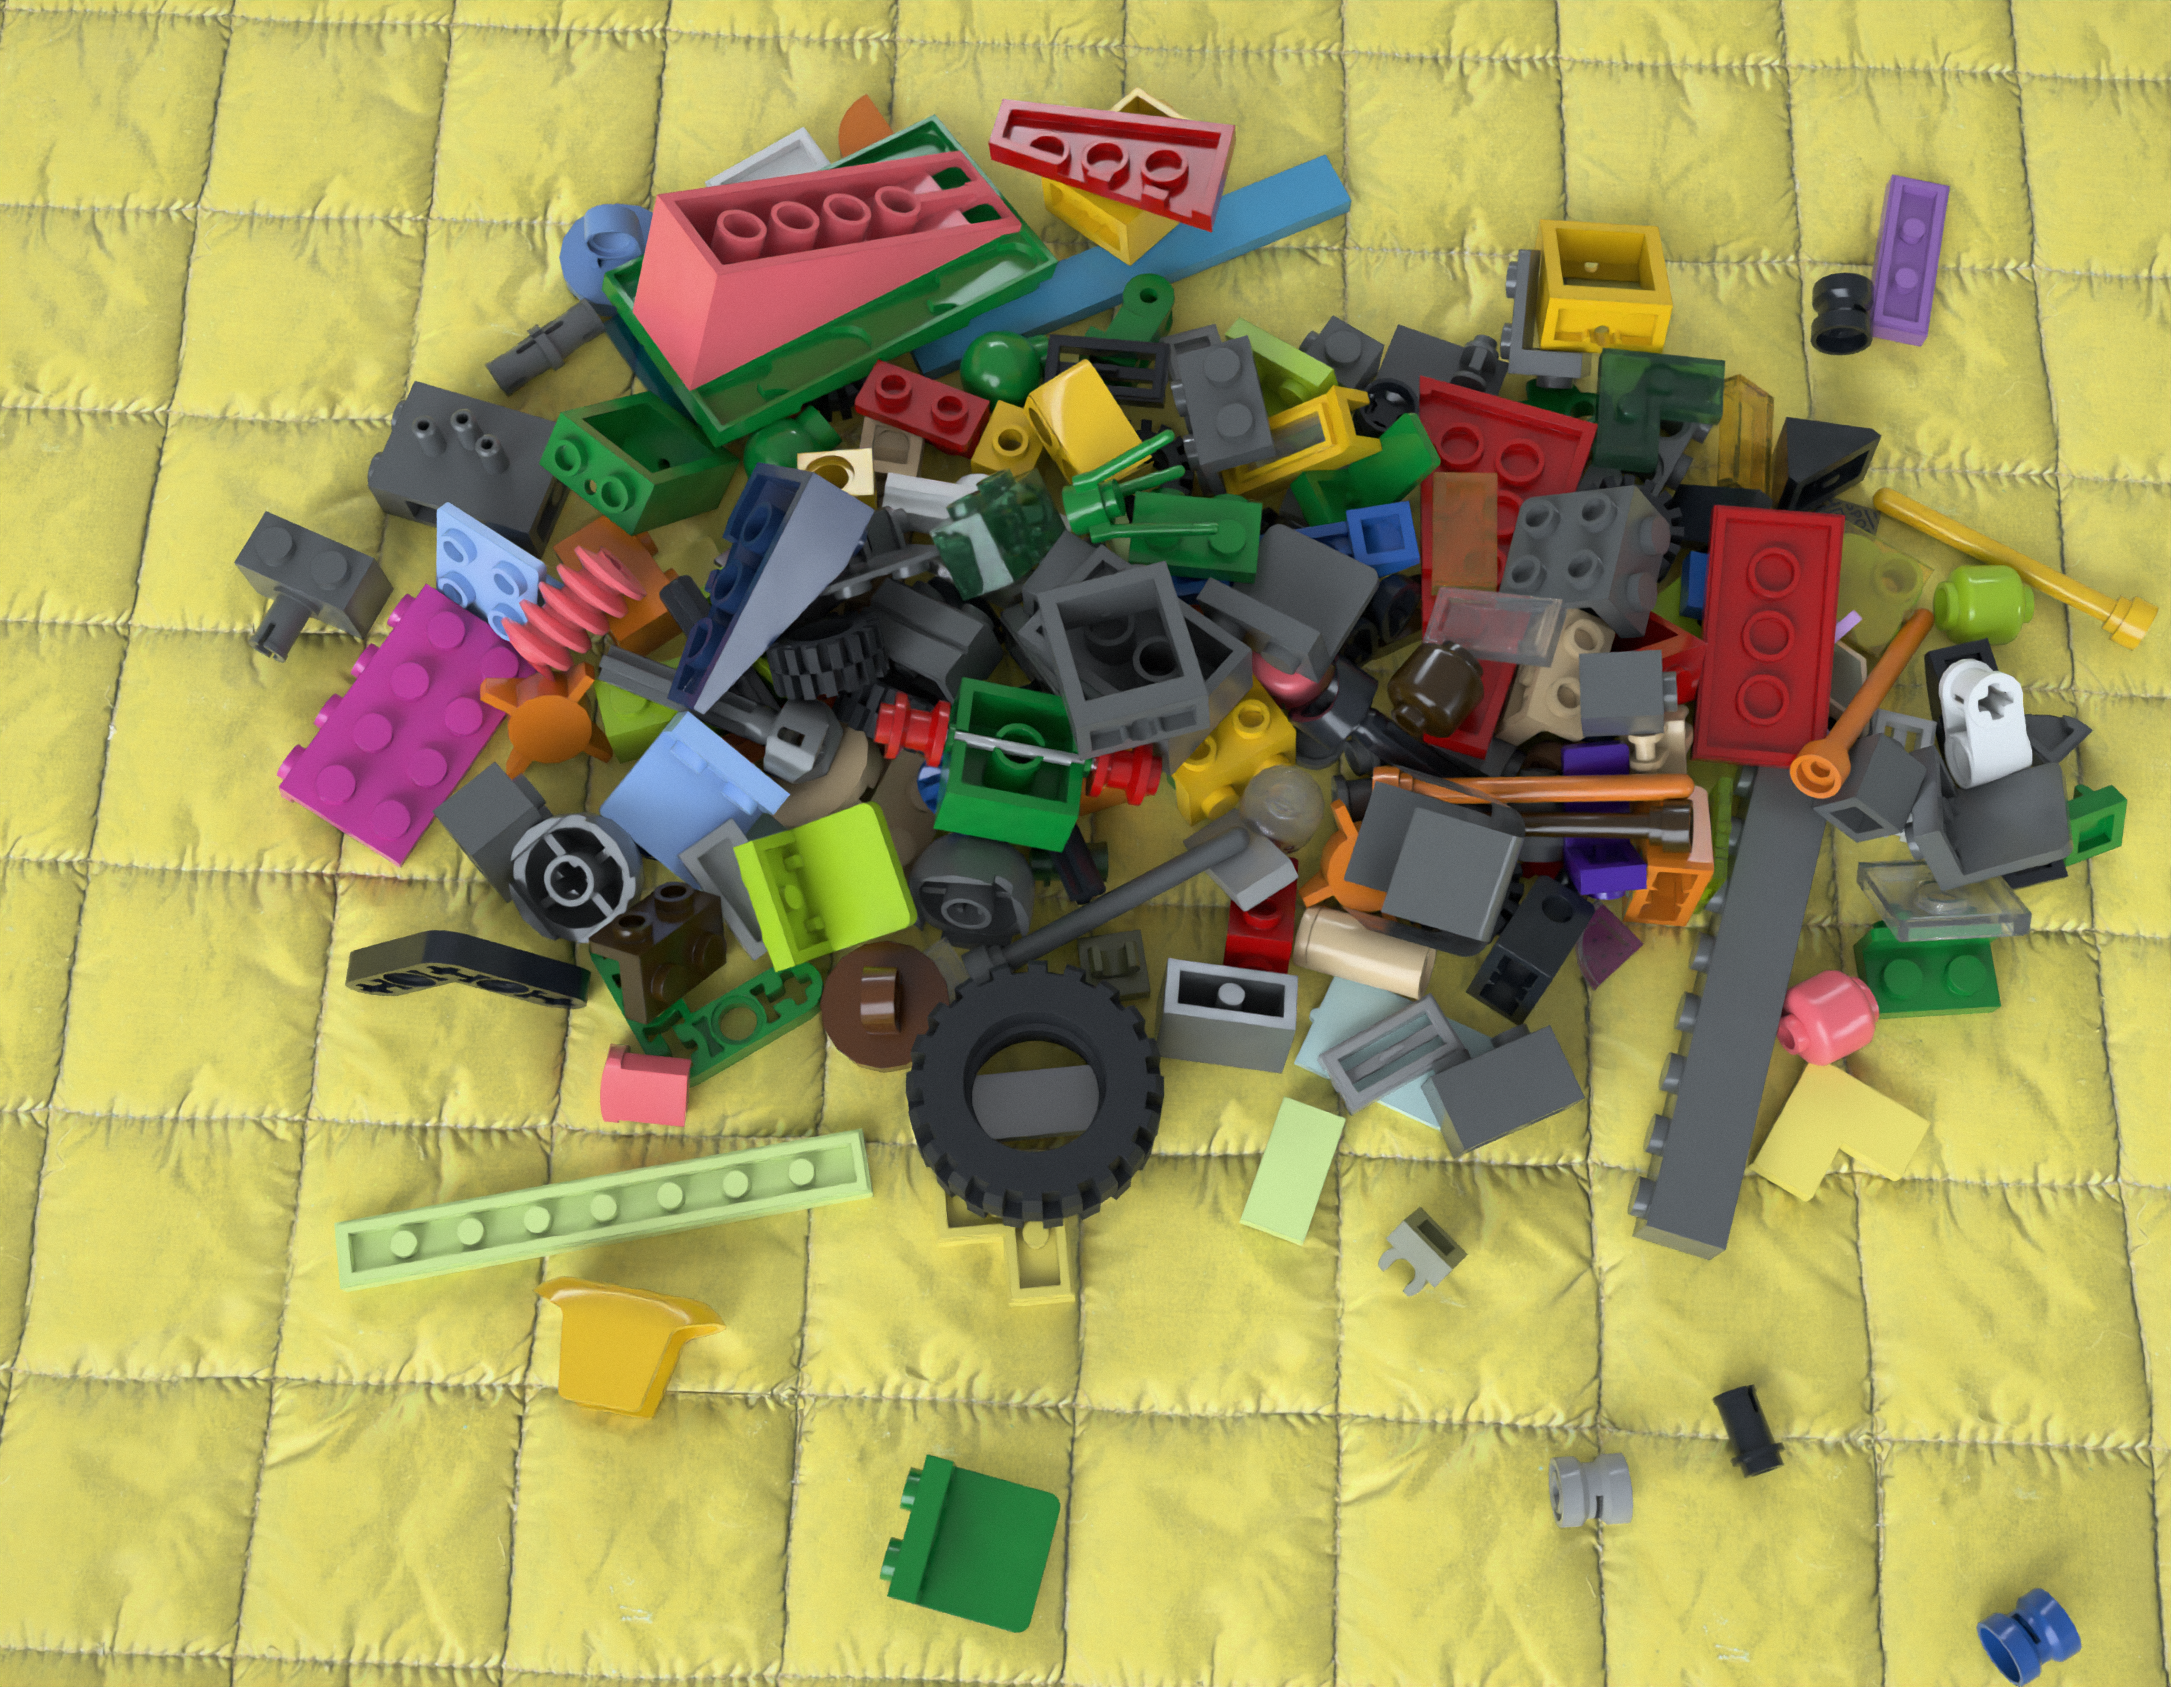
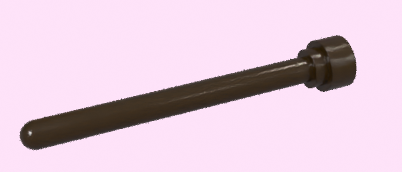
M1664 800L1663 806H1651L1649 813L1517 811L1525 823L1524 837L1649 839L1650 846H1662L1664 853H1691L1693 848L1694 809L1692 800ZM1474 810L1487 816H1492V811Z

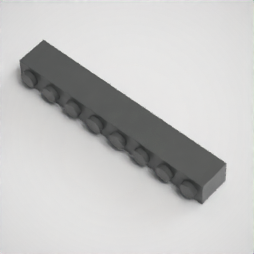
M1739 765L1732 785V794L1741 796L1736 817L1728 815L1723 825L1717 848L1718 852L1726 854L1722 874L1714 873L1712 875L1703 903V909L1712 912L1707 933H1698L1689 958L1688 968L1697 971L1693 992L1685 991L1677 1007L1674 1029L1683 1031L1677 1054L1668 1053L1659 1079V1090L1668 1093L1662 1115L1654 1114L1652 1116L1644 1139L1643 1151L1652 1154L1647 1178L1638 1176L1628 1204V1215L1637 1217L1632 1237L1707 1260H1711L1719 1255L1727 1247L1827 821L1811 808L1815 798L1806 795L1795 786L1790 776V769Z

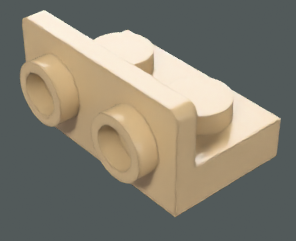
M1576 608L1546 611L1532 621L1495 733L1496 738L1515 746H1519L1539 732L1545 731L1554 733L1572 742H1578L1585 738L1583 737L1581 724L1579 654L1610 652L1615 632L1603 619Z

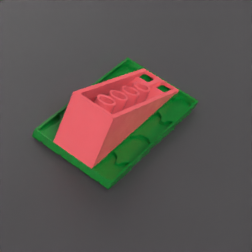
M934 114L815 172L657 194L645 254L604 273L601 290L611 304L616 306V311L641 346L644 345L646 353L669 385L673 386L674 392L697 424L702 426V431L712 445L717 448L768 426L777 420L800 412L802 404L868 376L878 359L884 362L894 359L967 327L970 319L1034 292L1039 288L1041 282L1053 277L1058 260Z

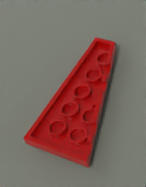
M1419 375V419L1441 460L1440 465L1420 483L1422 643L1435 642L1442 644L1444 641H1451L1465 648L1477 659L1483 668L1484 674L1481 680L1485 693L1483 700L1453 735L1446 738H1435L1424 733L1423 742L1485 760L1536 613L1509 614L1497 602L1520 507L1531 497L1577 492L1596 437L1598 424Z

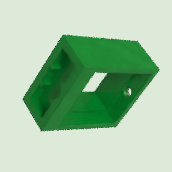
M646 391L560 412L539 465L630 536H634L717 509L740 459L723 446L715 448L699 427L653 392ZM591 480H593L597 486L596 493H594L590 488Z

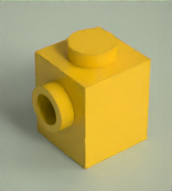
M998 400L971 459L972 474H985L994 477L1005 488L1007 497L1031 504L1052 457L1023 414L1024 409Z

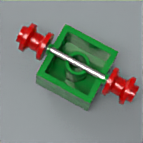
M962 677L951 712L950 702L942 700L936 704L931 712L913 709L910 706L908 695L901 692L896 693L893 705L881 702L874 734V742L885 744L884 758L895 760L903 748L923 751L927 766L938 768L944 749L934 829L1061 853L1079 816L1083 778H1086L1085 793L1087 797L1098 798L1105 787L1124 790L1129 805L1140 806L1145 794L1151 796L1156 794L1162 772V757L1153 755L1152 743L1137 746L1132 751L1121 750L1080 761L1062 696Z

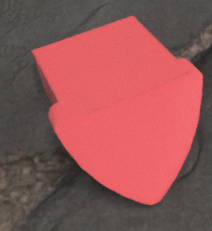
M611 1043L602 1074L600 1105L604 1122L619 1123V1120L685 1127L689 1102L691 1059L630 1053L631 1047L629 1045Z

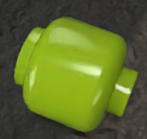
M2006 565L1957 567L1949 573L1945 582L1938 583L1933 597L1935 625L1938 630L1945 631L1949 640L1957 645L1988 638L1990 646L2006 645L2016 639L2023 623H2029L2034 613L2032 589L2029 586H2023L2017 571Z

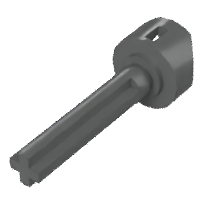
M614 644L611 645L608 654L603 655L599 667H602L598 677L600 681L675 711H689L702 722L757 744L766 745L764 771L769 775L792 784L804 783L827 775L842 740L844 730L827 703L818 699L805 700L804 696L797 700L788 699L784 707L778 712L775 708L727 690L705 714H701L667 699L677 669ZM800 733L805 735L801 746L796 743Z

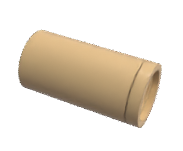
M1314 904L1305 910L1301 919L1294 945L1293 962L1294 965L1420 1000L1428 987L1437 950L1367 930L1350 913Z

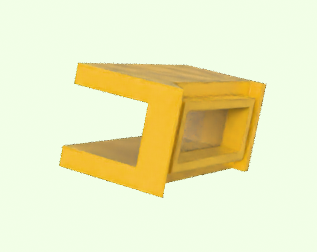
M1333 385L1326 394L1269 417L1277 456L1222 470L1227 494L1239 495L1245 499L1260 500L1290 488L1289 485L1303 471L1335 470L1383 451L1380 439L1356 435L1351 411L1370 404L1367 392Z

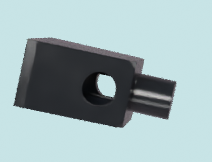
M1564 868L1559 870L1554 879L1546 875L1538 877L1466 990L1467 994L1516 1025L1524 1023L1596 912L1594 905L1587 901L1589 896L1580 895Z

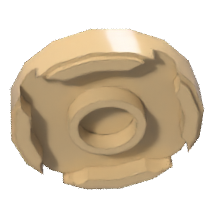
M839 721L844 732L837 754L827 775L800 784H792L772 775L769 776V778L790 794L776 813L770 815L790 830L862 804L863 802L859 798L865 792L867 785L874 789L880 776L882 755L874 739L866 736V733L863 731H855L848 727V723ZM800 734L798 736L797 745L801 746L805 735Z

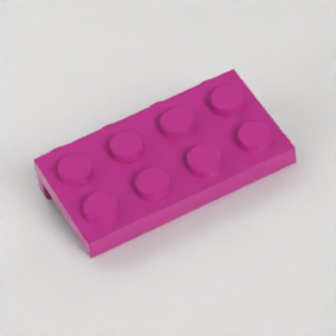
M425 584L416 598L406 594L400 600L387 621V625L393 628L380 648L371 643L363 651L351 670V675L357 678L343 698L336 693L329 698L314 721V725L320 728L317 735L306 749L299 744L296 745L285 758L277 772V776L283 779L279 785V791L283 798L291 803L297 802L399 868L402 867L435 820L436 816L432 811L451 797L508 716L507 713L480 700V685L485 678H527L529 675L538 672L522 657L510 641L504 640L497 635L488 623L428 584Z

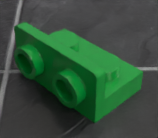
M1955 914L1938 919L1935 925L1913 926L1912 919L1889 918L1875 922L1872 925L1873 929L1869 930L1853 945L1858 978L1870 988L1879 1008L1878 1019L1993 1013L2001 1007L1990 943L2002 935L1999 921L1977 922L1976 915Z

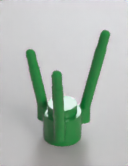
M1165 430L1151 439L1145 440L1092 471L1072 476L1073 484L1064 486L1062 489L1065 513L1073 532L1077 536L1090 533L1093 544L1114 538L1216 535L1220 531V526L1215 522L1115 524L1116 518L1126 514L1124 497L1133 495L1136 491H1144L1162 485L1185 474V468L1182 465H1176L1118 484L1116 479L1105 481L1107 478L1172 442L1175 438L1172 430Z

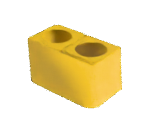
M1087 359L1081 360L1029 393L1023 414L1052 459L1056 461L1070 485L1073 484L1072 476L1092 471L1142 443L1103 380ZM1149 455L1107 478L1105 481L1116 479L1118 484L1147 475L1154 461L1140 469L1136 468L1152 458Z

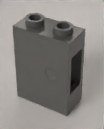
M414 381L407 399L401 400L397 404L392 416V432L383 452L375 454L368 470V487L384 513L437 528V509L446 502H449L538 559H542L571 490L539 465L556 424L555 421L418 381Z

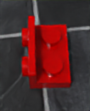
M879 359L855 399V411L858 414L925 439V443L933 445L947 455H959L970 460L989 422L990 401Z

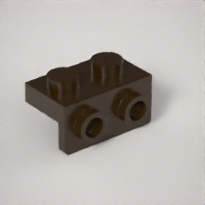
M667 882L658 886L651 894L624 913L616 916L610 923L589 937L590 952L619 961L625 1018L647 1025L727 963V942L724 937L721 896L694 889L687 883Z

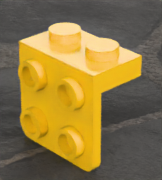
M1254 674L1253 687L1172 775L1176 786L1177 809L1191 827L1207 817L1210 820L1220 818L1237 805L1240 797L1260 785L1263 788H1268L1277 784L1289 774L1292 766L1296 764V729L1288 722L1287 717Z

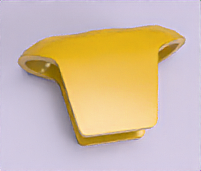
M559 1276L542 1282L533 1289V1292L561 1308L563 1313L558 1393L562 1398L574 1401L577 1406L585 1409L645 1420L653 1419L662 1402L684 1346L693 1339L717 1334L726 1329L721 1316L710 1305L692 1298L672 1296L643 1288L634 1289L614 1283L589 1281L569 1276Z

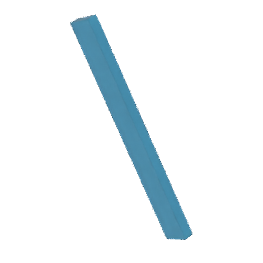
M1325 154L1223 195L1212 233L1179 223L1131 266L1099 245L1059 261L1053 277L1041 282L1039 288L1034 292L970 319L967 327L910 351V354L920 375L935 380L959 370L966 348L974 339L986 332L1012 331L1025 338L1039 334L1046 335L1122 304L1125 285L1135 276L1153 273L1162 276L1172 284L1347 213L1350 210L1351 199Z

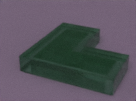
M1603 347L1598 363L1595 424H1598L1593 443L1592 467L1654 473L1658 464L1660 419L1718 425L1723 415L1725 360Z

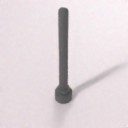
M1231 827L1004 948L999 943L990 948L983 943L961 955L964 966L969 976L977 985L990 980L989 968L1008 963L1010 972L1013 974L1017 969L1027 965L1028 960H1036L1245 850L1250 842L1249 834L1242 827Z

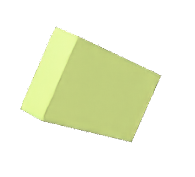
M1284 1096L1239 1223L1302 1246L1346 1118Z

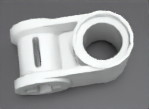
M1961 659L1951 664L1941 677L1938 694L1941 700L1946 737L1944 744L1945 758L1956 784L1963 789H1969L2031 768L2032 749L2026 732L2023 691L2020 683L2013 676L2000 671H1993L1987 664L1975 659Z

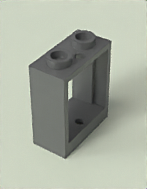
M1166 561L1150 565H1129L1120 569L1115 574L1083 582L1078 580L1066 581L1058 584L1052 590L1036 593L1042 630L1080 761L1210 728L1209 694ZM1158 607L1180 677L1085 701L1065 631Z

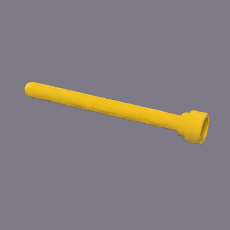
M1880 488L1873 495V504L1879 511L1987 565L2009 566L2017 571L2022 582L2102 621L2101 628L2111 633L2109 640L2131 651L2139 645L2157 615L2159 607L2137 596L2129 600L2120 595L2115 600L1891 488Z

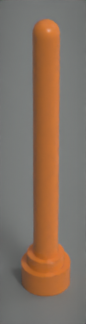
M1919 608L1911 613L1827 737L1807 743L1791 764L1790 776L1800 791L1808 796L1820 799L1832 797L1839 791L1851 771L1849 750L1932 629L1935 618L1930 610Z
M1396 766L1374 767L1372 792L1376 781L1452 804L1491 803L1487 800L1417 780ZM1683 773L1442 778L1481 790L1502 803L1684 800L1689 798L1695 789L1693 779Z

